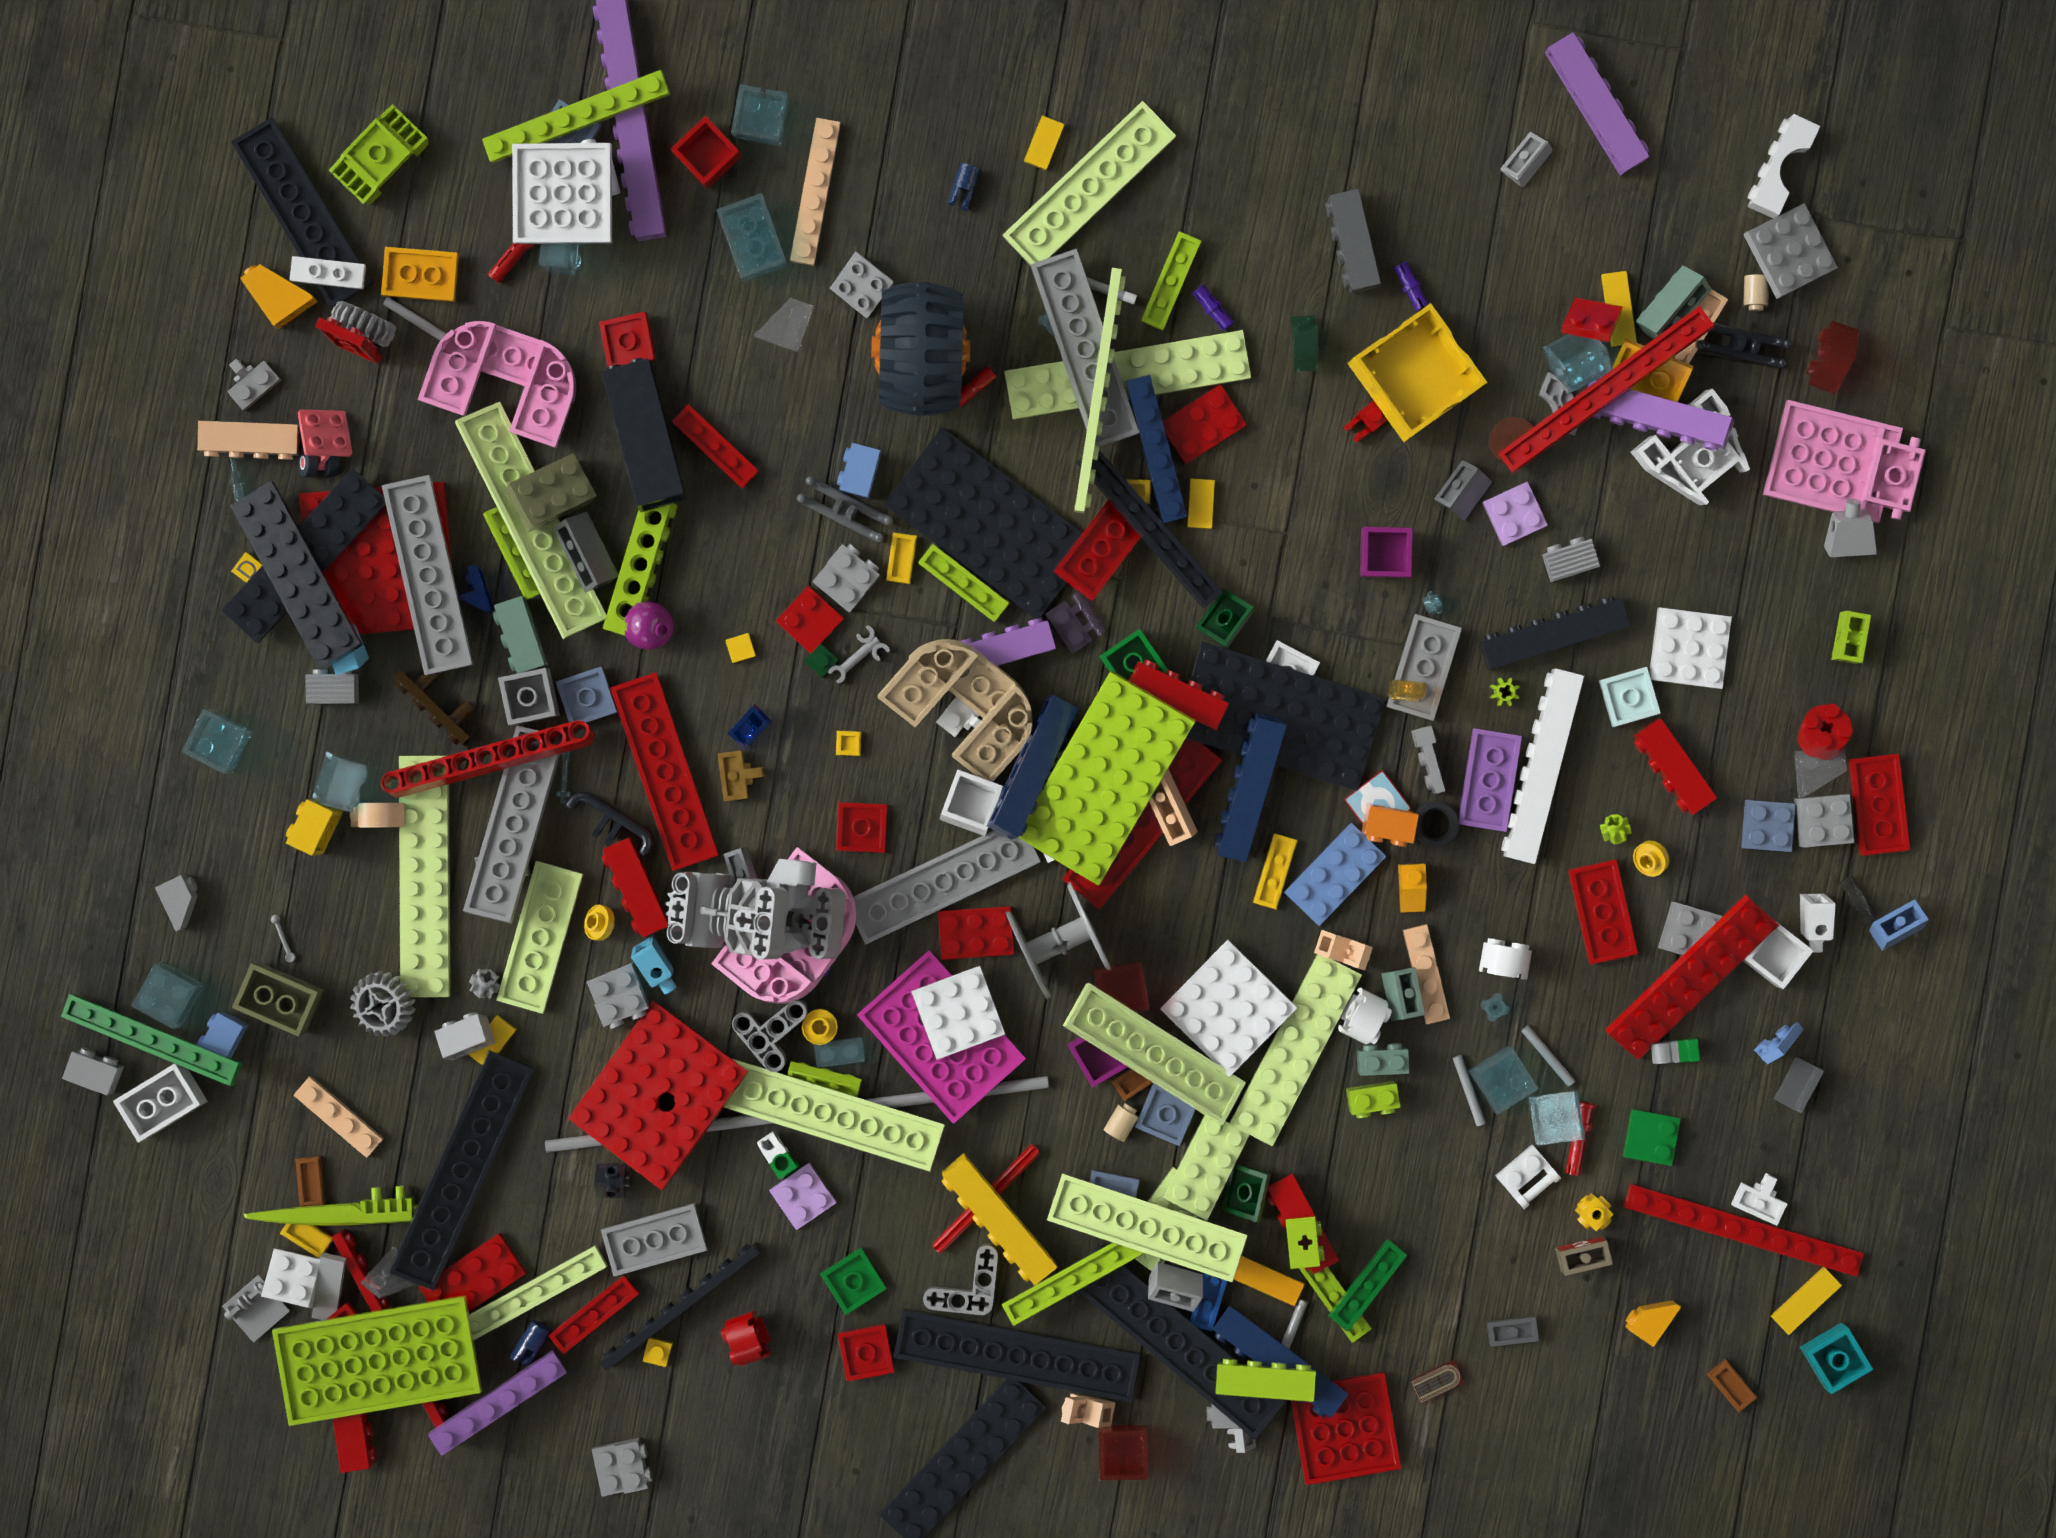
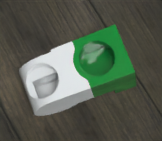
M774 1131L757 1142L761 1152L779 1180L784 1179L801 1167Z

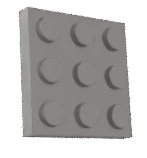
M1805 203L1743 234L1776 299L1838 268Z

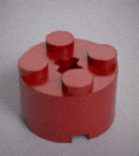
M1835 704L1819 705L1812 708L1806 714L1798 731L1800 748L1806 755L1812 758L1813 756L1821 760L1836 758L1842 753L1853 732L1851 721L1847 714Z
M756 1310L726 1320L725 1328L721 1329L722 1338L725 1343L728 1342L731 1349L729 1354L734 1366L738 1364L745 1366L771 1356V1349L767 1350L766 1343L770 1342L769 1334L761 1316L755 1317Z

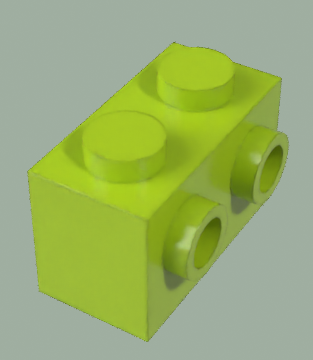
M1394 1081L1346 1088L1349 1111L1352 1115H1356L1357 1118L1370 1117L1371 1112L1380 1111L1381 1114H1391L1395 1112V1108H1400L1397 1083Z

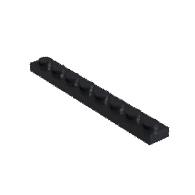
M1099 450L1098 459H1092L1091 469L1096 470L1094 484L1204 609L1223 591ZM1083 456L1076 462L1080 468Z
M756 1242L751 1246L748 1243L737 1251L738 1256L732 1261L727 1258L717 1266L719 1271L713 1275L709 1272L698 1281L700 1283L698 1287L694 1290L689 1287L679 1295L681 1300L676 1304L668 1303L660 1310L662 1314L654 1319L651 1316L641 1324L642 1330L636 1334L634 1331L630 1332L622 1339L623 1344L617 1349L615 1346H612L602 1354L604 1359L600 1362V1365L605 1371L757 1256L761 1252V1248Z

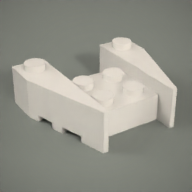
M1713 389L1705 390L1688 404L1689 406L1730 416L1727 406ZM1732 428L1726 449L1719 448L1717 452L1704 448V444L1695 442L1694 445L1681 442L1669 452L1656 435L1649 436L1631 451V454L1646 472L1698 505H1707L1709 503L1702 494V491L1733 465L1739 473L1750 469L1745 454L1741 450L1735 428Z

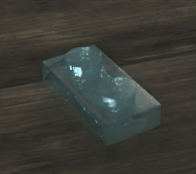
M862 1037L834 1040L822 1045L814 1044L817 1068L866 1061Z

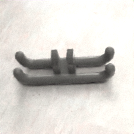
M812 476L806 478L807 485L835 499L836 502L831 509L801 493L797 496L799 503L875 542H883L884 535L853 520L856 512L859 511L882 524L891 525L893 523L891 516L844 494Z

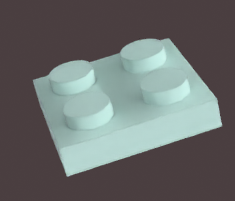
M1647 667L1599 680L1612 727L1660 714Z

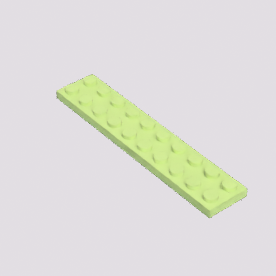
M1243 330L1114 352L1113 355L1128 400L1130 398L1125 381L1146 375L1151 376L1155 395L1251 379ZM1063 361L1005 371L1013 420L1079 409Z
M495 403L457 419L455 424L562 638L565 639L604 621L607 615L595 591L584 592L553 527L560 523L559 519L528 533L505 491L509 483L534 472V469L517 435L509 432L511 423L501 403Z
M399 756V769L445 756ZM441 767L437 771V777L445 774L446 767ZM422 773L414 777V783L422 780ZM448 784L399 798V803H404L405 827H399L400 983L407 982L405 989L407 991L413 990L409 997H450Z
M733 1059L748 1070L749 1073L723 1108L931 1172L945 1127L944 1124L777 1072H770L767 1069Z

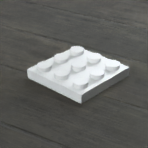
M1658 608L1649 671L1650 679L1722 689L1732 617Z
M980 966L911 991L937 1060L1005 1035Z

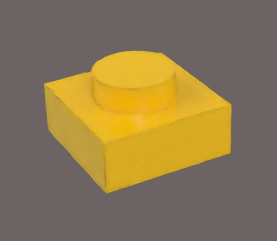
M655 1337L648 1338L643 1362L666 1367L673 1342Z

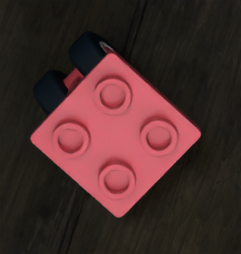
M299 410L298 418L304 448L300 451L298 458V468L301 476L315 477L318 470H323L325 478L337 476L339 456L350 457L352 455L346 412Z

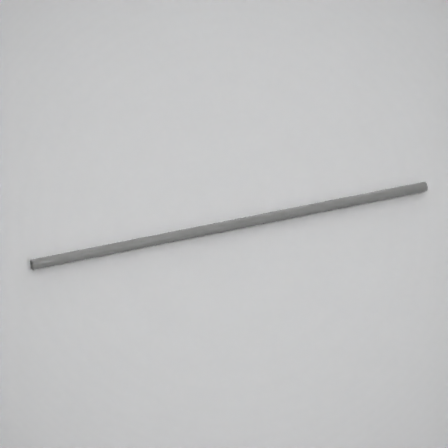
M1048 1076L1000 1082L985 1096L1049 1088ZM926 1092L865 1099L889 1108L934 1103ZM749 1115L717 1118L706 1132L773 1123ZM590 1135L545 1141L547 1153L602 1146Z

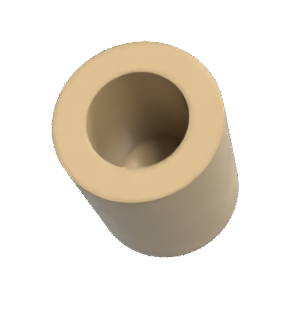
M1765 275L1744 276V306L1749 307V311H1763V307L1769 304V283Z
M1124 1103L1123 1106L1118 1105L1103 1130L1124 1142L1139 1118L1135 1114L1137 1110L1127 1103Z

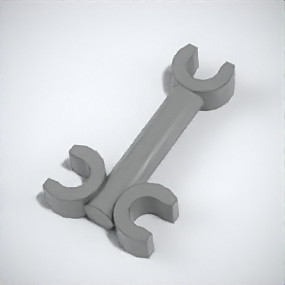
M866 626L870 632V636L867 639L862 638L860 634L856 635L860 642L866 643L843 664L829 669V674H832L835 670L841 672V677L836 681L838 684L845 681L846 673L871 651L873 657L878 661L881 660L877 655L879 648H884L885 651L890 652V648L876 638L872 627Z

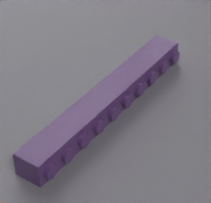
M596 0L597 6H593L595 21L599 20L600 30H597L599 45L603 44L604 54H601L602 66L607 68L608 77L605 78L606 90L640 78L628 0ZM645 105L615 116L617 125H613L615 140H619L621 148L617 149L619 164H623L625 172L621 173L623 188L627 187L629 196L625 197L627 212L631 211L632 221H629L630 233L635 235L638 241L667 237Z

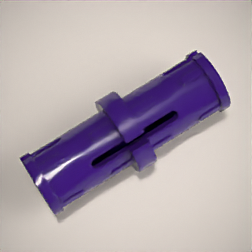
M1406 261L1401 265L1405 273H1403L1400 265L1393 269L1403 285V292H1407L1415 311H1419L1422 307L1418 299L1423 308L1429 305V302L1419 286L1421 285L1420 281L1415 279Z
M1205 284L1192 293L1205 309V314L1211 316L1222 332L1235 322L1221 306L1222 302L1216 300Z

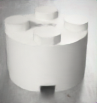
M1488 938L1487 943L1484 942L1479 971L1485 972L1486 968H1488L1487 973L1512 978H1519V974H1521V979L1527 980L1532 951L1529 950V945L1512 943V946L1509 947L1505 946V941Z
M1359 988L1357 989L1359 995L1353 994L1345 1006L1341 1019L1345 1020L1344 1025H1339L1338 1029L1340 1032L1364 1044H1375L1380 1037L1381 1031L1379 1029L1383 1022L1386 1023L1392 1010L1388 1008L1386 1000Z

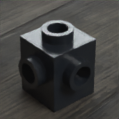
M597 1163L594 1179L596 1198H625L626 1188L631 1187V1174H627L626 1164Z

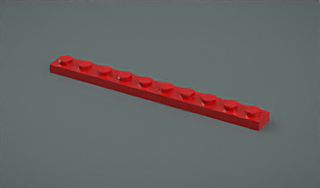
M1698 306L1498 454L1513 474L1712 330L1715 327L1713 322L1703 309Z
M1631 1183L1623 1207L1856 1277L1858 1276L1864 1253Z
M346 1229L333 1235L332 1239L341 1256L347 1258L346 1265L371 1311L390 1309L391 1306L385 1296L382 1297L378 1290L379 1283L374 1275H370L366 1268L368 1264L365 1257L356 1250V1241L350 1232L347 1233ZM437 1400L422 1403L435 1428L448 1420L447 1415L449 1413L443 1402Z

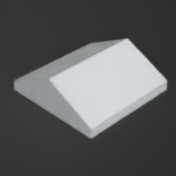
M1278 640L1266 659L1267 662L1309 675H1314L1320 662Z

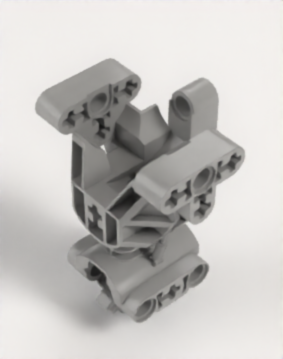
M779 859L768 880L737 878L734 886L730 874L678 873L672 880L671 886L674 891L668 893L670 902H666V905L669 906V911L666 912L669 921L667 937L674 944H685L686 946L721 948L723 942H726L730 953L754 956L759 960L778 959L783 954L809 947V952L813 958L834 959L838 957L841 951L846 895L838 888H821L815 893V897L808 895V886L815 885L817 863L795 859ZM788 911L795 912L792 916L793 926H786Z

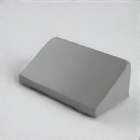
M1529 132L1500 170L1519 186L1524 187L1552 153L1553 149L1548 141Z

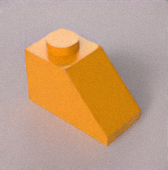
M1398 864L1400 912H1425L1427 891L1426 864Z
M1673 1300L1639 1306L1636 1311L1632 1310L1626 1319L1627 1324L1625 1327L1654 1347L1681 1307Z

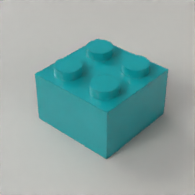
M1839 1323L1800 1347L1822 1386L1830 1394L1835 1393L1873 1370L1851 1331L1843 1323Z

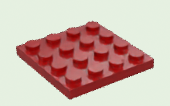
M1384 1372L1332 1380L1348 1393V1396L1332 1418L1328 1415L1325 1418L1321 1417L1312 1410L1314 1405L1309 1401L1303 1403L1291 1400L1305 1485L1401 1469Z

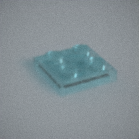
M1577 1091L1528 1098L1536 1146L1585 1139Z

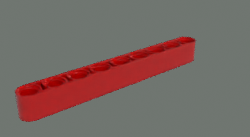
M584 721L569 722L390 771L382 777L381 787L392 797H404L586 747L593 742L595 738L594 731ZM586 729L584 737L576 738L579 730ZM558 735H563L562 742L558 745H553L554 738ZM538 741L539 748L535 751H530L531 744ZM511 748H516L515 755L507 758V751ZM492 754V761L488 764H484V757L486 755ZM469 761L468 768L461 771L460 765L462 762ZM441 767H446L445 774L437 777V771ZM422 773V780L414 783V777ZM394 780H399L398 787L391 790V783Z

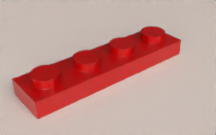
M689 404L672 421L742 489L759 472Z
M624 1274L548 1336L564 1354L640 1292Z

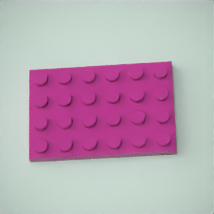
M929 950L860 1011L857 1016L954 1124L1026 1058L1005 1035L941 1059H936L911 991L946 979L952 975Z

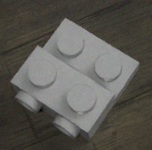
M842 544L812 582L850 613L879 579L880 575L877 573L879 568L869 559L864 562L858 557L860 552L851 544L847 547Z
M633 963L587 981L603 1027L609 1025L610 1029L624 1024V1018L632 1016L634 1020L646 1015L645 1010L649 1008V1002Z
M640 1437L592 1448L602 1497L621 1492L626 1494L648 1489L653 1478L650 1467L646 1468L645 1458H647V1449L645 1444H641Z

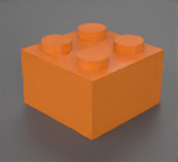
M1367 803L1361 832L1367 835L1366 838L1370 841L1383 842V838L1390 839V843L1393 845L1407 847V843H1414L1419 815L1412 811Z

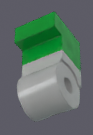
M1694 1037L1652 1044L1653 1064L1700 1061L1698 1039Z

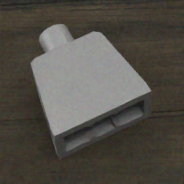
M1848 499L1846 500L1845 511H1835L1832 513L1824 548L1830 557L1876 554L1873 520L1867 510H1860V500Z

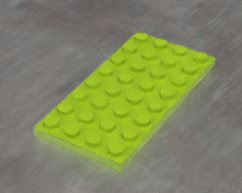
M1111 670L1044 785V790L1037 797L1038 805L1033 814H1029L1026 823L1028 826L1025 833L1018 838L1099 886L1196 720Z
M466 1296L274 1328L272 1330L289 1426L482 1392Z

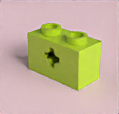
M1851 611L1840 612L1831 660L1853 664L1863 663L1871 615Z
M1315 1217L1286 1219L1290 1268L1320 1266V1261H1324L1323 1246H1318L1317 1236H1322L1320 1221L1316 1222ZM1302 1235H1307V1238L1312 1240V1244L1308 1245L1307 1250H1304L1302 1245H1298V1241L1302 1240Z

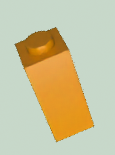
M260 264L247 268L244 271L245 275L240 278L272 325L278 329L318 302L317 298Z

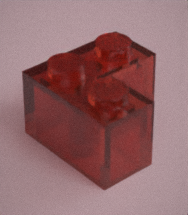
M1831 320L1827 329L1823 328L1818 338V342L1821 343L1817 349V358L1815 361H1810L1806 374H1809L1808 385L1833 394L1837 393L1856 358L1858 329Z

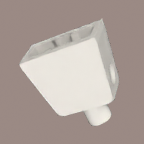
M1800 894L1801 934L1809 940V948L1813 952H1824V940L1833 939L1835 903L1825 894Z

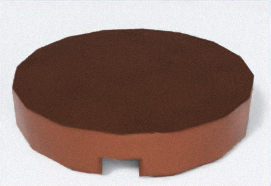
M1510 417L1501 420L1494 426L1490 432L1488 443L1496 460L1505 464L1498 453L1532 429L1531 423L1523 418Z

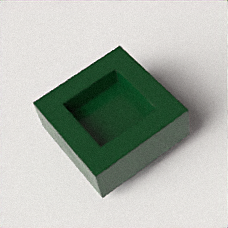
M819 644L804 662L823 678L829 669L838 662V659L822 644Z

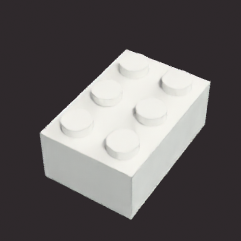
M173 1064L113 1102L137 1142H141L208 1101L189 1070L180 1065Z

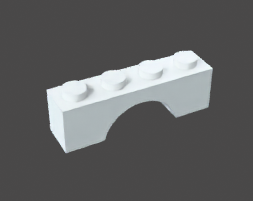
M1795 114L1788 120H1783L1778 130L1781 133L1778 142L1774 141L1768 151L1771 157L1767 164L1764 163L1758 173V177H1761L1757 186L1753 185L1747 198L1750 199L1749 208L1773 219L1780 214L1790 193L1784 187L1780 178L1781 164L1787 155L1805 153L1810 149L1820 128L1819 125Z

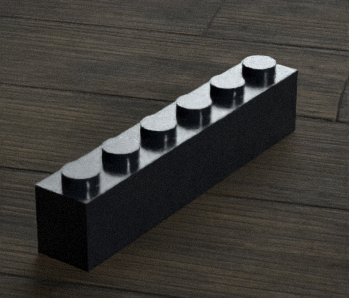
M1614 596L1600 600L1601 605L1592 607L1591 603L1576 607L1578 612L1568 614L1567 610L1553 614L1554 619L1545 622L1544 617L1530 621L1531 627L1522 629L1521 625L1508 628V634L1499 636L1498 632L1485 635V641L1479 642L1487 670L1630 627L1622 598L1615 600Z

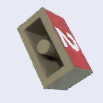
M1603 1237L1555 1248L1560 1271L1565 1276L1613 1265L1607 1240Z

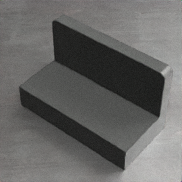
M1462 460L1434 500L1453 511L1460 519L1465 520L1489 488L1492 481L1479 468Z
M1796 1057L1774 1100L1802 1113L1824 1070Z

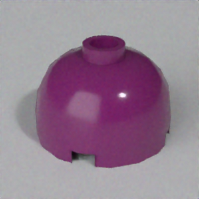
M651 601L636 603L626 615L627 631H625V636L629 643L637 648L646 650L661 648L673 635V618L669 611L658 603Z

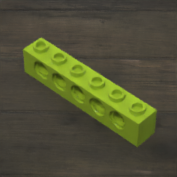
M673 503L642 513L638 510L603 629L625 635L627 623H625V617L622 615L623 606L630 604L633 607L636 603L649 601V597H646L649 587L653 588L656 580V574L653 572L656 564L660 565L663 551L660 549L663 541L667 542L670 528L667 526L670 518L673 519L677 511L676 504ZM654 512H659L662 517L661 522L657 525L650 523V515ZM647 535H652L655 540L654 545L650 548L643 546V539ZM640 558L647 560V568L644 571L636 569V562ZM633 581H638L640 591L632 595L629 592V585Z

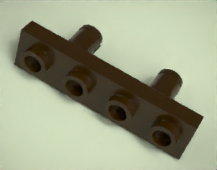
M401 670L393 676L397 681L394 684L397 689L404 695L408 692L414 698L411 702L421 712L426 709L432 715L429 720L437 728L443 726L449 732L446 736L455 745L460 743L465 747L471 741L460 725L475 709L465 700L450 715H446L426 695V690L441 677L439 673L424 675L423 673L416 681H411Z

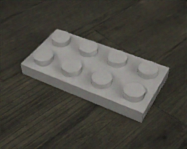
M1414 614L1386 707L1434 721L1462 628Z
M695 1203L601 1229L613 1276L707 1251L708 1249Z

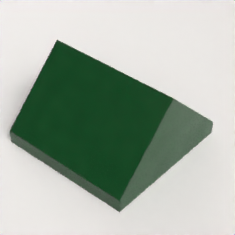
M1223 588V593L1216 598L1195 628L1222 648L1227 649L1256 609Z
M1235 1163L1228 1178L1221 1210L1260 1223L1271 1176L1269 1171Z

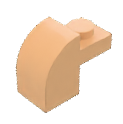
M351 803V827H405L404 803Z
M1322 930L1314 953L1365 970L1373 947Z
M1071 1393L1070 1397H1066L1062 1406L1061 1422L1067 1424L1085 1423L1097 1428L1110 1427L1115 1402L1100 1397Z

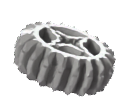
M344 301L337 302L331 312L330 318L341 322L342 326L346 327L347 330L353 327L362 331L373 343L386 347L393 341L396 331L395 325L370 312Z
M378 971L375 974L370 973L366 978L359 980L358 985L353 989L355 994L350 998L355 1002L350 1008L357 1012L353 1018L359 1017L361 1020L358 1026L365 1024L366 1032L373 1030L374 1036L382 1033L383 1037L390 1034L395 1035L399 1030L406 1028L407 1023L413 1018L411 1014L415 1011V1008L411 1006L415 999L409 997L413 990L407 991L405 989L407 982L400 983V976L392 978L391 972L383 974L382 971ZM381 1002H382V1003L389 1002V1003L386 1004L385 1006H384L383 1004L380 1005V1006H377V1005H378L379 1003H381Z

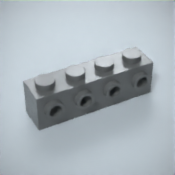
M1359 189L1330 195L1328 198L1329 203H1325L1328 218L1332 217L1334 226L1331 227L1333 241H1338L1340 249L1336 250L1339 265L1343 264L1345 274H1342L1344 287L1349 288L1350 294L1379 287L1381 284Z

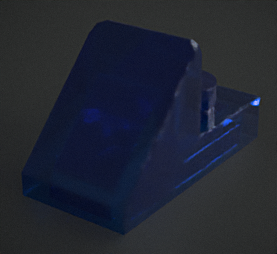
M473 565L467 567L468 574H466V580L469 587L474 588V591L459 595L458 598L485 612L493 613L495 609L481 566Z
M754 704L732 727L728 734L745 750L763 731L772 725V721Z

